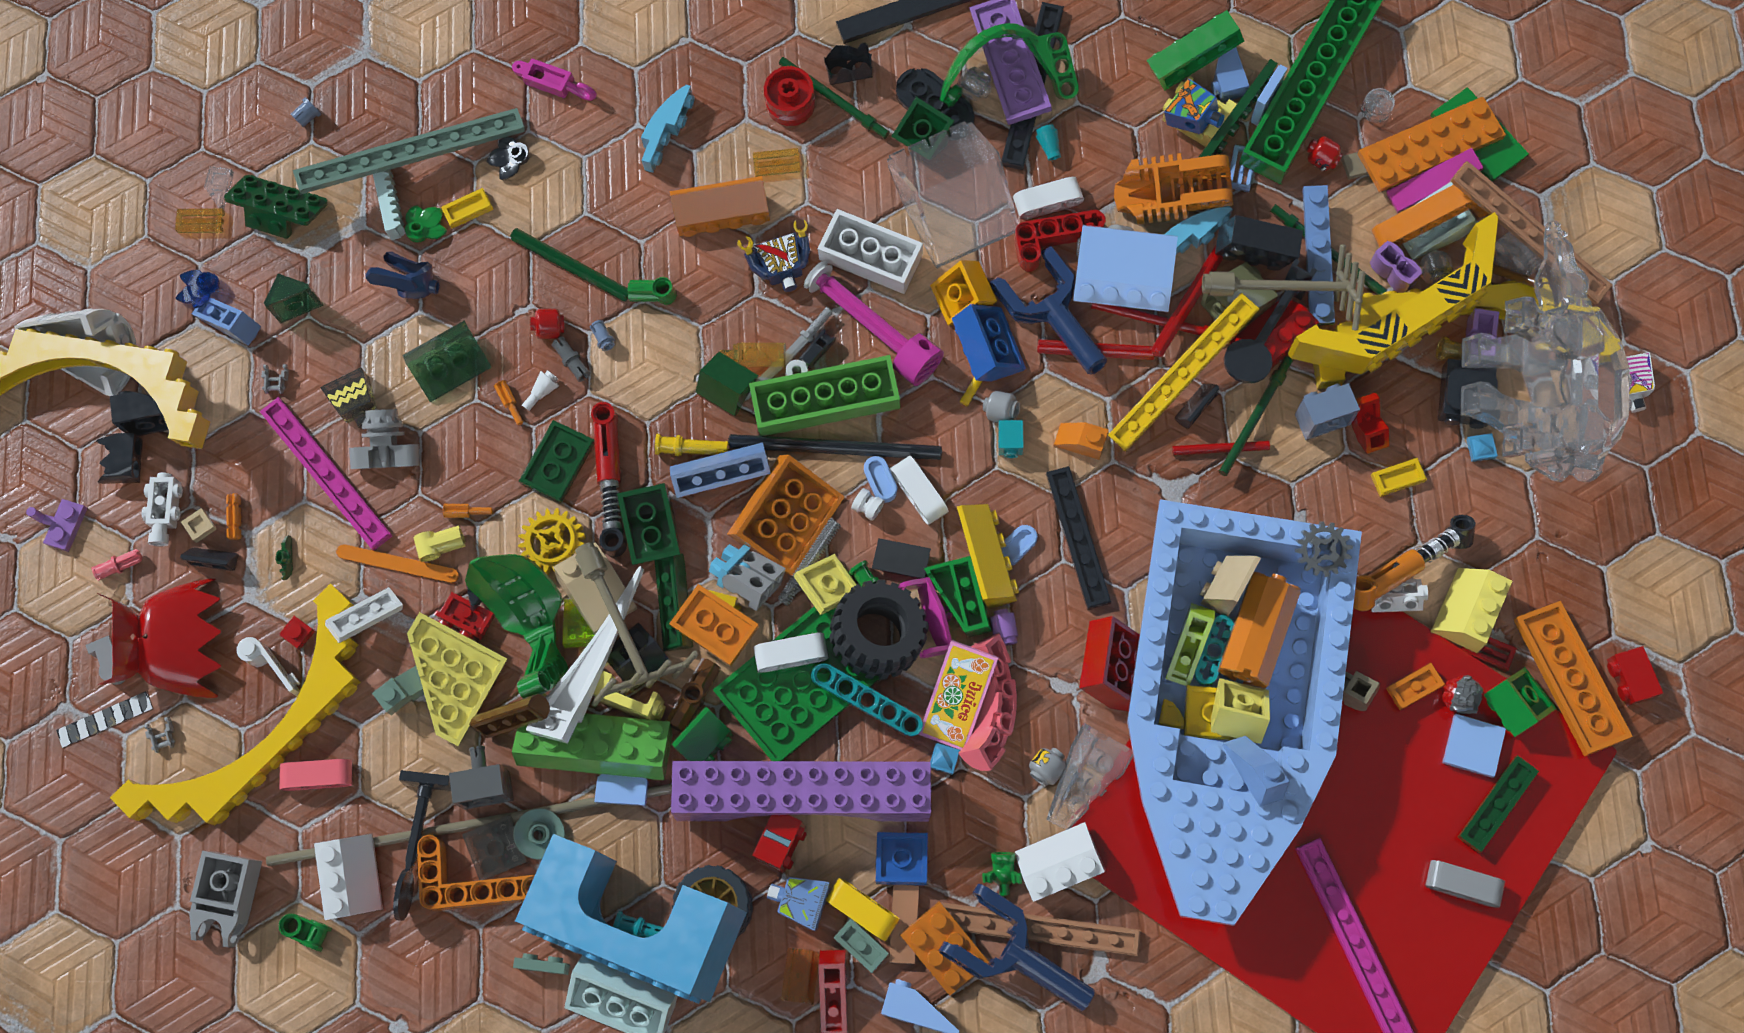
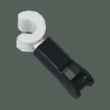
M823 329L799 360H792L787 364L785 376L793 375L794 372H808V369L810 370L834 344L836 337L829 336L827 330ZM820 341L825 344L823 348L818 345Z

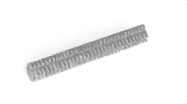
M832 518L828 520L829 523H826V528H823L822 533L818 535L819 538H816L817 540L813 543L814 545H812V548L808 551L809 553L805 555L804 560H802L801 565H799L795 572L816 563L815 561L818 562L817 558L820 559L818 556L821 557L820 553L823 554L822 551L826 549L825 546L828 547L827 543L830 544L828 541L831 542L830 538L833 539L831 536L835 537L833 533L836 534L835 531L839 529V523ZM792 575L791 580L785 586L786 588L780 593L781 595L778 596V599L786 606H788L787 603L790 604L789 601L792 602L790 599H793L792 596L795 597L794 593L797 594L795 592H798L797 588L800 589V585L794 578V575Z

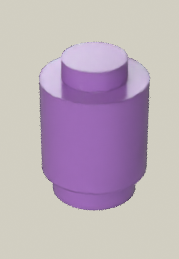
M1008 609L994 611V616L990 617L993 635L999 633L1005 646L1017 643L1018 631L1014 613H1009Z

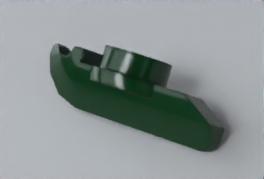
M290 535L283 539L281 550H278L275 556L276 563L282 566V569L279 570L282 574V580L289 579L293 571L292 537Z

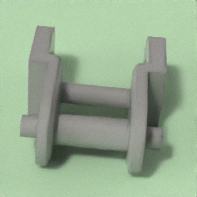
M283 364L284 370L281 371L279 377H269L268 365H263L265 371H262L261 375L264 379L262 390H264L265 394H268L269 391L279 390L280 394H283L285 390L284 382L288 381V365ZM270 381H279V384L270 386Z
M168 716L164 718L165 722H167L164 733L154 736L151 726L149 724L144 725L145 729H147L145 732L146 737L151 740L153 746L151 749L155 753H159V749L166 746L174 747L175 739L172 738L171 734L174 732V728ZM166 736L167 741L158 744L157 739Z

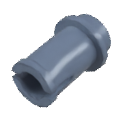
M597 320L590 325V329L598 341L597 346L599 349L608 351L615 346V338L610 336L603 320Z

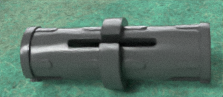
M563 336L558 338L560 344L557 340H554L552 347L563 359V365L569 367L578 382L584 381L582 376L587 379L590 376V371L587 370L579 359L580 355L578 352L573 351Z

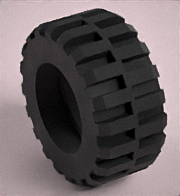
M871 580L865 581L862 587L856 585L851 588L849 593H845L835 610L830 624V630L832 631L830 642L835 644L833 651L837 657L841 655V663L845 667L850 665L853 668L852 672L857 675L861 672L866 674L865 678L873 679L874 676H878L879 680L887 679L890 674L892 677L899 676L902 671H907L912 666L926 643L928 622L925 621L927 617L925 609L919 608L921 602L917 597L913 599L910 596L911 591L906 588L903 591L898 588L899 584L892 582L891 585H888L885 580H877L876 584H873ZM867 614L885 616L896 625L900 634V641L890 646H880L871 643L861 634L857 625L858 618Z

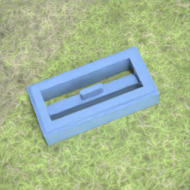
M1234 146L1230 165L1231 182L1233 181L1238 151L1243 153L1244 146ZM1240 165L1237 183L1232 182V189L1249 192L1253 171L1252 169L1248 170L1246 185L1241 184L1244 166Z

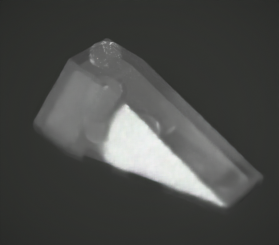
M1083 723L1071 745L1065 762L1066 766L1061 774L1046 820L1065 830L1070 829L1087 812L1089 804L1098 795L1102 796L1107 791L1105 788L1114 779L1118 780L1124 774L1133 758L1132 749L1090 725Z

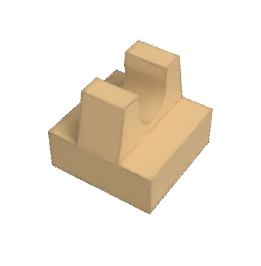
M202 508L181 521L192 540L196 543L217 529Z

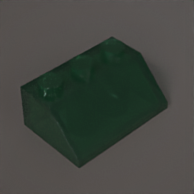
M465 320L402 355L406 365L430 402L492 368Z

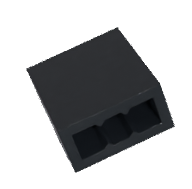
M1448 358L1442 366L1438 421H1445L1447 425L1466 424L1474 429L1487 427L1493 420V409L1497 401V365Z

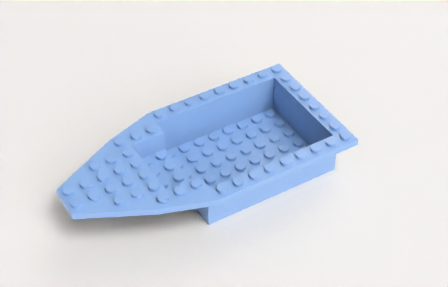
M1161 499L1159 501L1127 724L1142 804L1181 917L1235 925L1300 830L1332 765L1337 751L1362 531L1344 529L1341 534L1342 536L1349 535L1350 539L1346 541V545L1353 546V549L1347 550L1346 553L1352 556V558L1344 559L1343 561L1347 566L1346 568L1338 566V574H1334L1330 570L1328 577H1324L1322 571H1320L1318 576L1313 575V568L1308 571L1304 570L1306 562L1298 563L1297 560L1302 557V554L1295 552L1296 549L1301 548V544H1298L1296 540L1304 539L1301 531L1310 532L1309 525L1311 523ZM1320 532L1315 534V536L1323 539L1330 533ZM1338 542L1336 544V553L1340 555V543ZM1309 543L1307 545L1308 556L1312 554L1311 545ZM1328 543L1318 546L1321 549L1319 554H1328L1329 551L1326 549ZM1226 556H1257L1261 559L1254 572H1259L1269 577L1272 574L1284 576L1287 578L1286 583L1301 588V593L1269 686L1266 687V690H1269L1270 722L1262 743H1255L1277 761L1288 778L1289 784L1283 800L1259 807L1223 748V742H1227V740L1183 735L1184 729L1180 730L1158 724L1163 699L1173 702L1184 718L1186 686L1167 680L1165 677L1190 604L1194 603L1205 607L1200 604L1204 598L1200 593L1206 582L1212 583L1215 575L1211 574L1217 561L1223 562ZM1322 560L1317 565L1328 566L1333 563L1329 560ZM1247 586L1228 616L1233 622L1236 620ZM1222 621L1219 625H1215L1219 628L1216 637L1211 635V638L1220 639L1222 633L1225 630H1229L1225 627V622ZM1210 644L1207 647V652L1212 657H1218L1221 654V648L1217 644ZM1207 661L1206 668L1203 671H1199L1203 674L1202 678L1207 680L1208 677H1213L1209 673L1212 664L1217 666L1218 663ZM1219 673L1217 679L1211 685H1200L1194 676L1190 685L1217 688L1219 678L1243 684V680L1237 678L1234 681Z

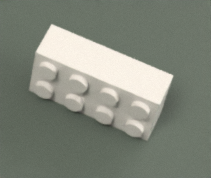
M837 209L818 247V255L821 261L826 260L828 264L905 294L923 256V243Z

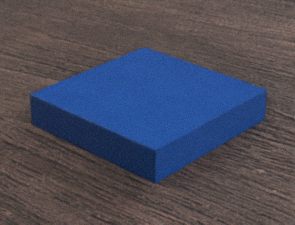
M877 832L876 884L927 885L928 833Z

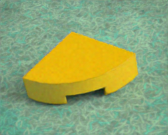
M1163 699L1158 724L1183 730L1184 718L1180 710L1173 702Z

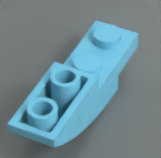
M685 85L672 94L658 108L647 124L641 136L643 146L646 148L641 160L645 171L654 172L656 165L659 166L661 163L662 150L664 145H668L670 134L678 136L680 129L685 127L687 111L693 107L695 100L691 86Z
M1227 206L1198 213L1172 227L1164 235L1178 236L1176 255L1179 252L1181 254L1184 253L1191 244L1197 249L1202 243L1206 245L1213 239L1214 233L1219 227L1230 219L1233 209Z

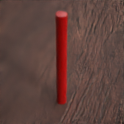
M1235 442L1172 446V455L1227 453L1231 451ZM1246 442L1241 452L1270 450V442Z

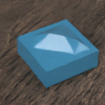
M1492 433L1470 436L1466 439L1471 462L1496 459L1498 456Z
M936 743L930 761L931 769L953 775L960 750Z

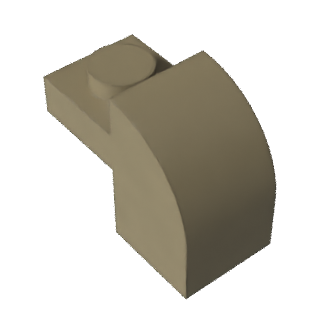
M1358 671L1354 675L1346 672L1342 699L1344 704L1359 711H1366L1379 690V683Z

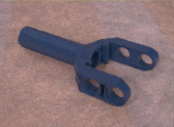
M1051 246L1042 250L1041 254L1045 261V267L1059 285L1056 286V293L1048 296L1041 302L1035 304L1032 300L1025 307L1005 279L997 277L990 282L993 292L1016 322L1029 324L1048 322L1087 374H1095L1105 366L1107 359L1068 310L1075 286L1074 274Z
M977 884L972 894L977 898L978 902L1013 924L1007 930V933L1011 935L1010 940L999 959L995 957L988 964L959 945L950 944L945 941L941 945L939 953L978 979L1017 970L1079 1011L1085 1010L1091 1003L1095 990L1032 950L1027 938V924L1023 910L990 888Z

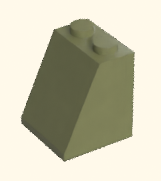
M1247 261L1229 271L1234 272L1235 277H1238L1239 280H1263L1259 270L1254 266H1250ZM1238 289L1237 292H1234L1233 296H1209L1208 293H1204L1200 304L1216 320L1239 294L1243 293L1260 309L1241 329L1243 330L1274 305L1278 295L1276 290Z

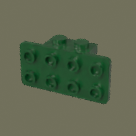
M253 175L243 176L224 195L225 202L244 208L246 227L285 239L292 235L291 222L307 226L328 205L327 198L311 193L300 194V191L296 188L264 180Z

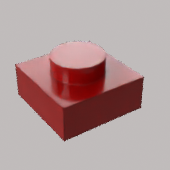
M294 615L279 635L301 650L315 630Z

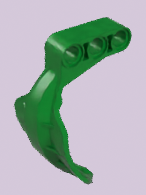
M1014 23L995 25L983 30L970 39L958 52L943 82L940 101L944 102L951 84L966 62L979 48L992 39L1005 37L1023 40L1049 76L1056 97L1061 100L1072 99L1077 95L1079 88L1067 39L1059 32L1037 36L1029 29ZM1052 37L1059 40L1060 46L1057 50L1052 49L1050 46ZM1058 60L1063 61L1065 64L1063 73L1056 70V62ZM1064 83H1068L1071 87V92L1067 96L1061 91Z
M505 554L475 558L468 566L465 578L467 587L494 613L505 630L524 635L526 642L533 649L525 674L517 683L520 696L524 699L550 691L568 671L567 662L556 646L555 618L563 600L561 593L548 575L527 557Z

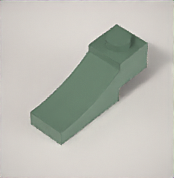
M416 665L401 675L389 679L372 693L383 709L391 716L409 701H416L424 694Z

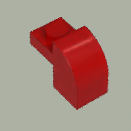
M1376 393L1357 398L1356 401L1360 411L1351 425L1359 444L1366 454L1389 447V428L1380 417V398Z

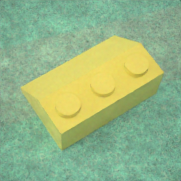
M1458 568L1431 632L1478 653L1487 644L1512 580L1491 570Z

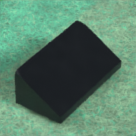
M1217 384L1201 385L1175 416V421L1189 429L1215 399L1220 386Z
M194 547L182 553L180 558L192 566L233 571L236 569L239 555L232 552Z

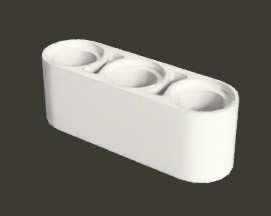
M1067 177L1031 187L1013 195L1021 220L1071 208L1084 201L1076 177Z
M911 456L890 468L892 476L927 525L949 512L940 495Z
M813 633L771 641L753 647L758 672H770L817 663L829 658L824 633Z

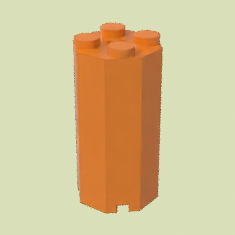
M1253 572L1220 662L1219 673L1234 681L1237 678L1243 680V684L1262 689H1266L1269 686L1301 593V588L1286 583L1287 578L1284 576L1272 574L1269 577L1259 572Z

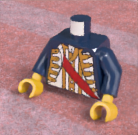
M805 219V227L803 229H798L796 227V220L794 221V229L798 232L797 236L794 232L754 246L752 239L746 236L749 241L747 247L744 248L740 240L737 243L740 249L745 250L744 256L751 271L761 279L769 280L771 285L781 283L785 292H791L797 288L795 278L802 276V269L808 263L811 250L808 234H805L808 227Z

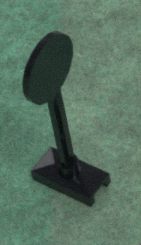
M1295 259L1285 281H1312L1317 269L1312 268L1309 273L1298 267L1300 260ZM1283 290L1285 293L1255 340L1240 339L1233 342L1227 348L1223 358L1224 367L1231 377L1245 384L1264 380L1272 367V356L1264 344L1293 297L1302 300L1306 291Z
M400 771L399 781L404 786L418 787L416 795L418 800L405 858L406 867L400 873L397 880L393 899L394 918L398 921L405 920L411 907L414 892L413 867L417 861V846L422 837L428 802L432 798L433 789L451 791L449 775Z

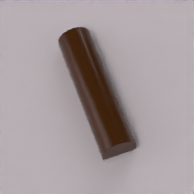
M536 694L477 714L471 719L469 725L485 738H490L547 719L550 705L546 697Z

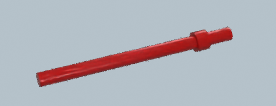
M1092 303L1091 309L1165 327L1169 320L1166 317L1122 306ZM1184 322L1179 331L1201 336L1209 326L1204 325L1202 327Z

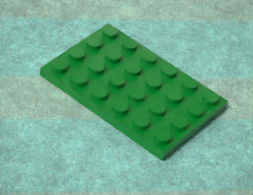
M814 606L772 640L777 641L813 633H824L829 657L827 660L770 672H758L754 655L713 689L714 693L771 761H784L851 705L817 686L812 681L811 672L815 666L819 664L831 665L869 688L879 681L878 676L868 679L865 678L866 674L860 672L859 675L853 673V668L850 665L845 667L841 663V655L838 657L833 651L835 644L830 642V634L832 632L830 624L836 608L820 615ZM825 668L819 669L817 672L818 680L820 682L828 681L830 677L829 671ZM846 680L841 681L839 691L844 695L849 694L851 684Z

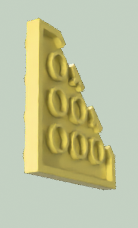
M419 612L407 635L434 730L437 736L459 747L470 727L471 719L477 715L504 667L507 658Z

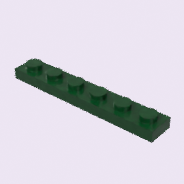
M1272 59L1268 61L1199 157L1213 156L1217 153L1221 155L1228 144L1226 141L1229 136L1234 137L1240 128V121L1242 119L1246 120L1253 110L1251 106L1254 102H1257V99L1277 69V62Z

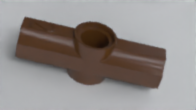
M702 658L688 683L682 687L681 695L666 721L670 722L673 729L683 732L691 723L699 707L704 704L708 691L721 671V667L713 661ZM696 690L700 692L699 697L695 700L687 698L688 693Z

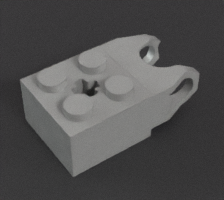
M202 851L190 902H192L189 914L191 940L202 941L211 925L217 921L222 929L223 946L228 948L235 947L240 934L248 923L262 861L220 852Z

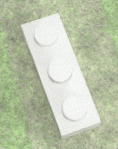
M388 587L327 619L325 626L338 643H341L401 611L403 604Z

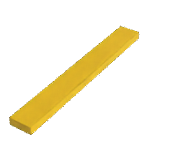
M1240 293L1117 424L1108 436L1127 452L1260 309L1243 293Z

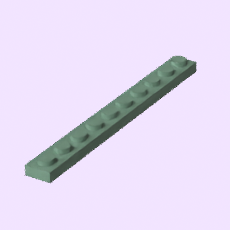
M515 108L295 169L293 174L300 194H305L525 132V128L518 109Z

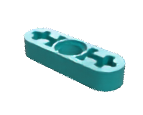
M1226 615L1215 617L1194 673V678L1200 685H1211L1218 677V668L1234 625L1233 620ZM1222 621L1225 622V627L1229 630H1225L1220 639L1211 638V635L1216 637L1219 628L1215 625H1219ZM1217 644L1221 648L1220 656H1210L1207 652L1208 645ZM1207 661L1218 663L1217 666L1212 664L1209 673L1213 677H1208L1207 680L1203 679V674L1199 671H1203L1206 668Z

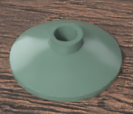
M533 809L524 813L518 819L514 828V841L522 854L531 859L541 860L553 834L564 838V827L559 817L553 812L546 809ZM535 831H539L542 834L540 840L534 838L533 833Z

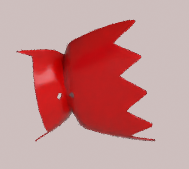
M216 579L198 580L155 594L145 601L139 615L125 604L99 594L112 601L113 664L112 678L97 685L124 681L139 673L148 684L154 687L189 696L217 698V694L196 682L221 668L219 663L198 651L221 633V630L198 617L201 612L217 603L220 598L198 591L196 588ZM132 634L135 635V637L133 638V640H132L131 637H130ZM145 634L148 635L146 639L143 638Z

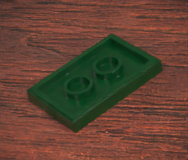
M553 420L520 477L519 483L562 503L594 446V439Z

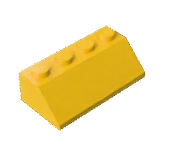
M988 504L957 506L982 599L988 609L1017 601L1015 594L1019 593L1016 579L1011 580L1009 571L1013 570L1009 556L1004 557L1002 548L1006 547L1003 534H998L996 525L1000 524L996 510L991 511Z

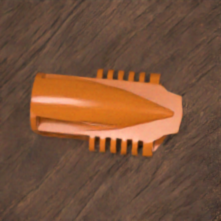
M1177 153V160L1174 161L1173 154H1168L1169 162H1165V156L1161 155L1160 163H1157L1156 156L1151 157L1152 164H1148L1147 157L1143 158V165H1140L1139 159H1132L1124 173L1123 179L1115 183L1114 199L1117 211L1130 213L1136 217L1137 225L1145 224V217H1148L1150 224L1154 223L1153 216L1156 215L1157 221L1162 222L1163 214L1166 216V221H1171V213H1174L1175 220H1179V212L1183 213V219H1188L1187 211L1224 206L1234 207L1230 164L1227 155H1213L1182 160V153Z

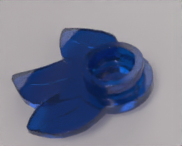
M200 270L184 272L180 274V278L187 286L175 298L181 303H192L194 309L202 307L209 301L211 294L219 288L220 280L215 274L210 272L202 273Z

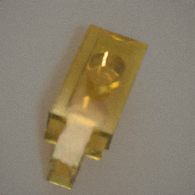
M786 343L733 344V350H720V352L744 367H785Z

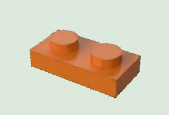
M1432 663L1386 689L1399 710H1402L1445 684Z

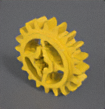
M546 508L545 516H542L537 511L536 520L528 518L530 526L522 525L526 534L518 535L520 540L524 541L518 545L520 550H525L521 553V556L535 562L541 569L543 568L547 575H549L551 569L554 571L553 567L576 554L575 550L584 544L581 540L586 539V535L581 533L584 529L583 526L576 524L577 518L575 516L570 518L568 511L561 515L558 508L555 509L554 514H551L549 509ZM555 525L549 529L543 530V528H545L546 526ZM565 528L570 532V544L566 543L563 538ZM535 539L541 543L539 555L536 554L534 549ZM546 539H547V540H552V541H554V540L556 539L558 543H556V542H555V543L551 542V543L549 544V543L546 541ZM557 553H562V555L556 558L549 559V557H552Z

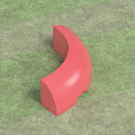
M999 633L971 646L999 657L973 732L968 742L958 753L968 765L980 771L992 770L999 762L1006 750L1004 746L1007 738L1012 735L1016 718L1015 679H1011L1008 663L1011 662L1010 656Z

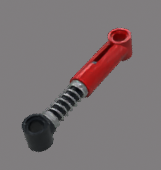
M599 402L591 409L597 484L601 488L602 494L600 497L603 499L601 501L603 505L601 510L604 512L602 514L604 518L602 520L603 530L599 542L607 555L618 557L627 549V542L621 527L622 523L619 522L621 516L618 514L620 512L618 506L620 505L618 503L617 493L619 491H617V488L621 483L617 431L618 417L611 404ZM602 414H610L608 419L599 420ZM605 432H606V434H607V448H608V449H606ZM613 538L619 539L616 546H608L609 540Z

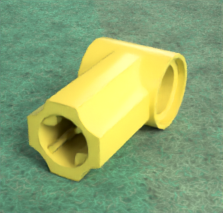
M460 526L436 533L433 531L422 532L414 536L419 561L421 562L433 561L439 558L440 554L466 547Z

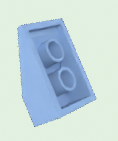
M896 979L895 984L889 983L881 1012L883 1016L942 1033H959V1030L916 990L911 989V983Z

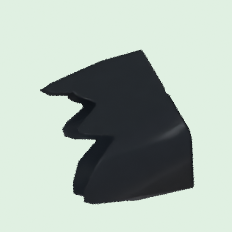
M861 43L858 48L836 45L824 57L830 85L872 78V54L869 53L866 43ZM863 62L859 68L852 70L856 63ZM834 67H843L837 74L831 73Z
M135 433L100 434L107 437L96 440L97 443L104 445L110 453L99 463L105 467V474L100 477L98 483H140L143 440Z

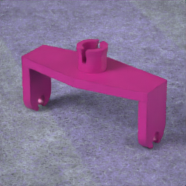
M930 577L900 583L898 588L903 591L905 588L908 590H918L922 609H925L927 615L925 621L928 622V629L936 644V647L923 650L919 654L920 658L924 659L946 654L952 640L948 622L951 620V612L945 613L950 611L947 606H942Z

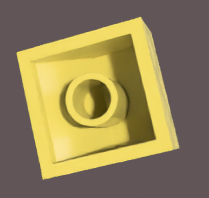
M1219 678L1211 715V732L1234 738L1247 736L1253 742L1261 744L1270 722L1269 690Z

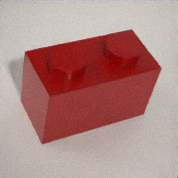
M1644 646L1615 654L1607 659L1608 672L1615 678L1618 685V695L1625 702L1626 706L1663 694Z

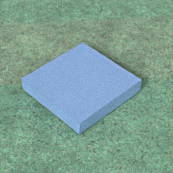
M1281 64L1280 66L1278 65L1257 99L1251 117V123L1257 126L1283 83L1287 68Z
M1455 714L1442 763L1490 778L1495 777L1506 729Z

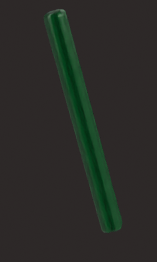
M518 228L512 231L510 235L512 241L622 301L628 300L627 287Z

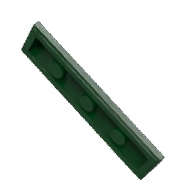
M680 553L681 555L654 560L663 651L665 652L693 647L691 639L669 624L688 598L685 559L682 553Z

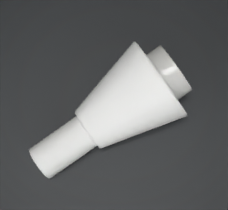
M548 370L546 373L540 371L531 395L522 406L530 411L538 400H541L559 387L556 383L558 378Z

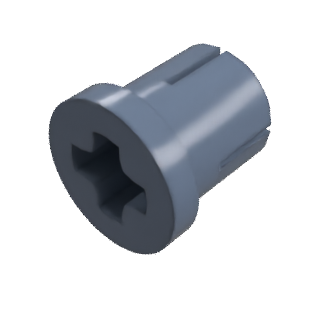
M306 97L302 99L303 103L291 113L293 118L303 128L316 116L319 117L321 115V112Z

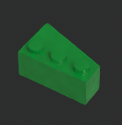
M971 556L924 568L968 638L992 632L986 604L982 599Z

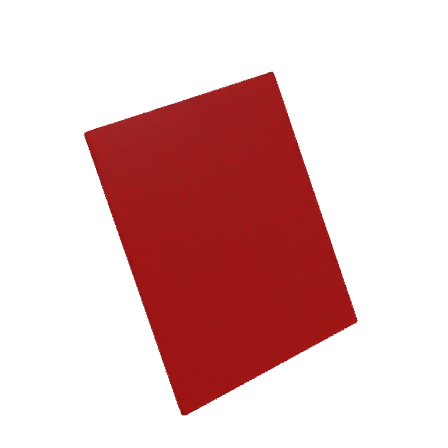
M1353 608L1346 672L1354 675L1358 671L1379 683V690L1366 711L1353 709L1345 705L1342 700L1337 751L1332 765L1300 830L1235 925L1186 918L1179 915L1142 804L1130 739L1069 829L1084 822L1088 827L1106 869L1104 873L1092 877L1093 879L1313 1032L1383 1033L1296 851V848L1321 838L1413 1032L1446 1033L1617 754V750L1610 746L1584 757L1564 716L1557 710H1554L1516 737L1511 732L1505 731L1495 777L1493 778L1442 763L1453 716L1455 714L1461 715L1456 711H1450L1446 707L1442 699L1444 686L1402 710H1399L1386 688L1432 663L1445 685L1447 681L1459 675H1469L1483 688L1482 701L1478 706L1477 713L1462 714V716L1505 728L1502 719L1496 711H1493L1488 706L1484 694L1507 678L1442 636L1431 632V629L1403 611L1371 612V609L1360 611ZM1518 755L1539 772L1483 851L1478 853L1460 840L1458 835L1511 761ZM1431 860L1445 862L1504 880L1505 886L1500 908L1483 905L1427 888L1425 884Z

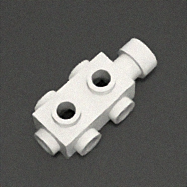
M158 473L157 477H150L149 484H145L144 495L148 498L147 507L142 509V519L145 521V524L152 528V532L149 533L148 544L153 546H168L169 534H167V528H176L177 521L180 519V508L178 506L183 488L181 482L169 473Z
M1412 577L1378 598L1371 612L1423 611V602L1428 600L1427 585H1422L1421 579H1414Z

